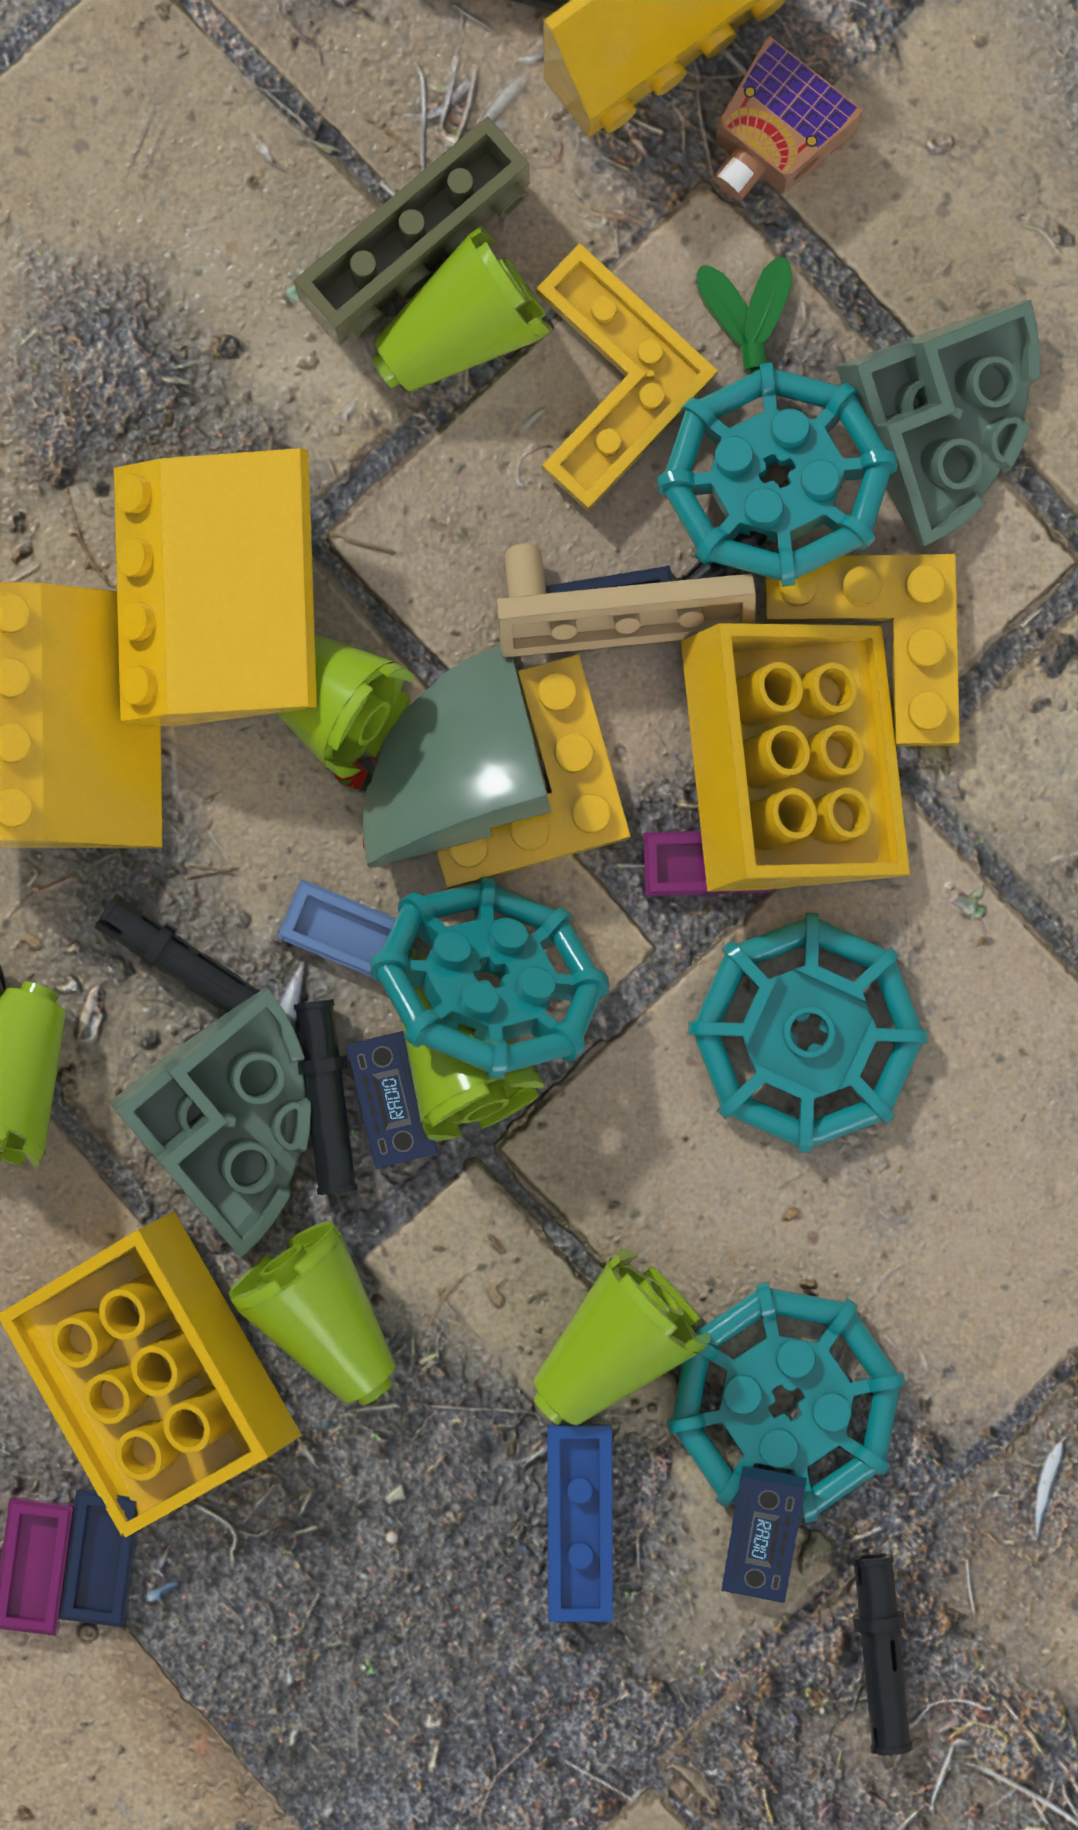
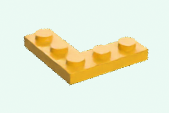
M579 243L536 288V294L615 366L625 378L543 463L542 470L589 512L682 414L681 407L689 398H697L717 377L718 370Z
M956 554L843 555L795 579V586L782 587L780 580L764 576L765 623L891 621L893 728L896 747L957 746L960 743Z
M579 654L518 671L551 789L548 798L552 812L492 827V837L438 850L437 855L447 890L477 882L481 877L499 876L630 839V832Z

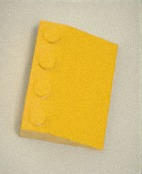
M571 0L544 20V81L588 138L592 137L602 128L607 133H611L632 118L637 111V108L634 106L637 102L652 91L657 96L670 91L686 76L687 71L684 67L703 53L707 59L715 57L735 40L737 33L734 30L753 16L757 22L763 21L776 12L786 0Z
M295 448L160 458L114 467L121 722L178 727L316 708L309 450Z
M0 582V848H162L161 726L121 722L117 591L48 583Z
M718 623L682 640L681 650L707 892L770 890L910 875L882 626Z
M175 1211L137 1229L0 1312V1322L98 1496L102 1498L107 1506L105 1508L120 1535L122 1536L123 1533L125 1538L267 1459L302 1436ZM116 1495L127 1496L131 1501H136L138 1516L128 1521L125 1516V1510L121 1509L116 1500L118 1499Z

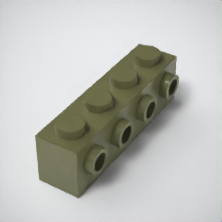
M487 116L294 279L299 300L339 346L350 336L356 341L364 338L383 320L384 314L381 310L399 295L404 300L414 296L432 276L429 269L447 254L450 256L469 233L483 225L495 213L502 219L522 204L528 196L525 188L530 185V163Z

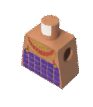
M769 36L763 43L718 123L716 140L731 154L712 176L713 180L726 194L738 201H742L760 177L777 191L784 194L856 132L863 110Z

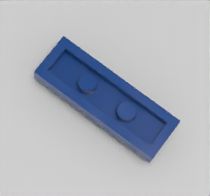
M547 1424L548 1622H613L612 1424Z

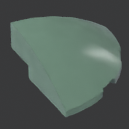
M1031 300L1021 301L923 333L836 366L841 383L848 382L858 389L857 399L887 450L893 451L897 455L898 469L890 475L886 489L919 546H926L948 535L985 505L982 496L991 487L1001 471L1013 467L1024 445L1030 428V423L1024 419L1029 388L1040 377V346L1037 322Z
M501 646L485 650L443 673L413 704L408 705L401 717L392 726L379 750L380 755L365 795L363 838L367 865L369 868L492 837V827L552 812L514 657L502 658Z
M267 987L193 1036L109 1102L240 1258L259 1242L275 1222L290 1197L288 1186L294 1174L299 1155L306 1152L310 1132L311 1103L305 1095L304 1076L298 1073V1062L304 1060V1055L289 1019Z

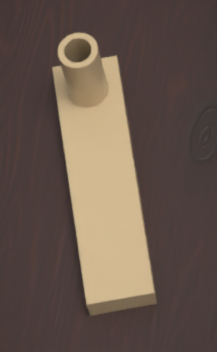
M528 543L517 544L510 547L504 554L508 597L496 598L502 658L678 641L691 637L718 623L755 624L756 592L752 573L546 593L542 552L537 546Z

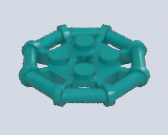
M769 362L759 363V370L700 399L689 398L681 407V412L684 416L665 472L657 477V489L659 494L668 498L697 549L696 559L706 566L714 562L780 580L782 587L795 586V579L857 548L866 550L875 540L872 532L890 475L897 471L898 462L896 453L887 450L857 399L858 389L848 382L839 386L773 368V363ZM776 395L825 409L815 420L807 418L803 412L796 409L780 411L777 410ZM762 397L763 412L731 428L717 419ZM839 421L842 422L861 454L860 457L843 459L828 433ZM703 435L718 444L715 451V459L710 472L693 473L691 471ZM773 464L789 467L791 469L788 473L789 485L780 488L775 481L764 484L760 478L766 474V467ZM862 479L851 515L843 513L836 507V499L843 482ZM695 495H713L726 518L719 527L713 528ZM824 524L834 531L794 552L792 551V540ZM750 531L765 534L768 541L777 543L778 553L733 540L739 533L750 535Z
M481 877L477 883L424 896L419 893H409L399 901V914L381 951L373 955L370 965L371 976L376 981L382 983L407 1030L404 1038L415 1048L425 1045L486 1071V1076L489 1079H503L506 1072L559 1058L572 1061L584 1051V1036L600 999L609 993V981L606 973L597 970L571 924L573 915L564 907L554 910L495 885L493 877ZM475 910V920L447 927L437 919ZM494 912L499 913L508 918H499L497 920H494ZM523 924L536 929V931L529 935ZM417 935L432 947L426 961L410 960L407 957ZM554 943L570 974L556 973L544 950ZM480 972L493 974L501 980L500 987L494 988L488 980L478 981L475 977ZM413 986L422 988L433 1010H425ZM551 999L571 1001L566 1015L561 1022H557L546 1013ZM462 1023L476 1029L474 1036L471 1037L457 1031L459 1024ZM527 1034H532L536 1037L507 1045L506 1041H504Z
M805 913V918L737 944L732 941L722 948L725 955L694 1022H688V1035H694L720 1104L717 1112L724 1119L731 1116L796 1146L798 1153H811L812 1147L879 1122L887 1125L895 1117L892 1112L920 1048L922 1044H928L929 1031L922 1029L898 966L897 959L900 955L892 946L888 950L820 920L819 913ZM804 946V966L768 979L755 965ZM819 947L867 969L854 982L818 966ZM743 975H745L758 990L743 1023H722ZM875 979H877L895 1029L876 1028L874 1020L870 1016L863 991ZM811 1014L821 1019L818 1029L826 1034V1040L823 1045L812 1043L807 1051H804L796 1046L798 1036L791 1032V1026L794 1020L805 1022ZM721 1036L742 1037L747 1056L751 1061L755 1074L741 1087ZM876 1042L895 1043L874 1090H872L860 1077ZM764 1083L799 1099V1118H794L750 1096ZM849 1086L862 1100V1102L813 1120L814 1099Z
M768 1282L756 1284V1291L695 1331V1336L708 1331L711 1339L709 1344L699 1354L682 1363L673 1416L671 1419L666 1420L668 1431L677 1435L716 1493L714 1501L726 1508L729 1504L736 1505L743 1466L753 1467L755 1463L775 1468L793 1470L795 1476L807 1478L800 1517L803 1518L804 1523L817 1521V1514L876 1474L881 1473L885 1475L891 1464L887 1462L900 1387L906 1385L904 1372L896 1371L856 1312L858 1304L849 1298L841 1302L770 1288ZM776 1315L827 1326L816 1342L779 1335ZM762 1319L765 1337L733 1359L717 1349L757 1320ZM840 1334L869 1375L868 1378L849 1381L830 1353L829 1349ZM710 1359L726 1370L722 1397L720 1398L719 1408L699 1412ZM781 1384L787 1391L799 1388L804 1396L797 1403L800 1414L791 1420L784 1413L774 1417L768 1408L775 1402V1397L771 1391ZM873 1392L864 1444L862 1445L847 1435L853 1396ZM718 1423L724 1424L743 1453L732 1471L702 1427ZM841 1446L855 1456V1458L814 1486H810L807 1467L833 1449Z

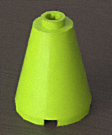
M483 226L469 233L374 339L378 353L372 356L371 360L381 377L392 389L401 384L408 392H412L542 340L543 337L553 331L551 325L541 320L546 314L510 258L498 260L490 248L497 241Z
M315 634L317 707L276 713V715L326 769L341 778H347L356 775L362 770L353 763L365 752L374 758L380 753L379 750L392 726L409 705L411 696L402 691L403 680L413 682V674L398 662Z
M428 956L419 958L417 960L426 961ZM413 986L425 1010H433L422 988ZM402 1023L403 1031H404V1037H405V1033H406L407 1030H406L405 1026H404L403 1023ZM460 1023L457 1031L473 1037L476 1029ZM513 1038L504 1040L507 1045L516 1043ZM405 1039L420 1122L427 1139L442 1141L461 1137L463 1135L458 1125L462 1123L478 1121L481 1129L496 1124L533 1102L539 1096L535 1088H544V1082L534 1065L506 1072L503 1079H489L486 1076V1071L425 1045L415 1048Z
M24 981L21 989L7 988L0 997V1161L22 1166L26 1156L33 1167H39L46 1149L66 1010L57 1004L59 995L55 991L29 981Z
M325 1221L315 1224L285 1241L290 1248L273 1260L269 1254L260 1259L239 1278L230 1289L229 1296L235 1309L343 1403L358 1400L361 1405H366L379 1398L391 1387L392 1381L389 1376L394 1371L396 1364L343 1236L331 1221Z
M620 1249L609 1259L533 1379L535 1388L538 1391L533 1397L536 1405L556 1424H561L564 1420L572 1425L581 1424L699 1354L710 1342L711 1338L708 1331L695 1336L696 1333L692 1327L701 1318L680 1291L653 1266L645 1273H641L630 1263L638 1255L630 1250Z

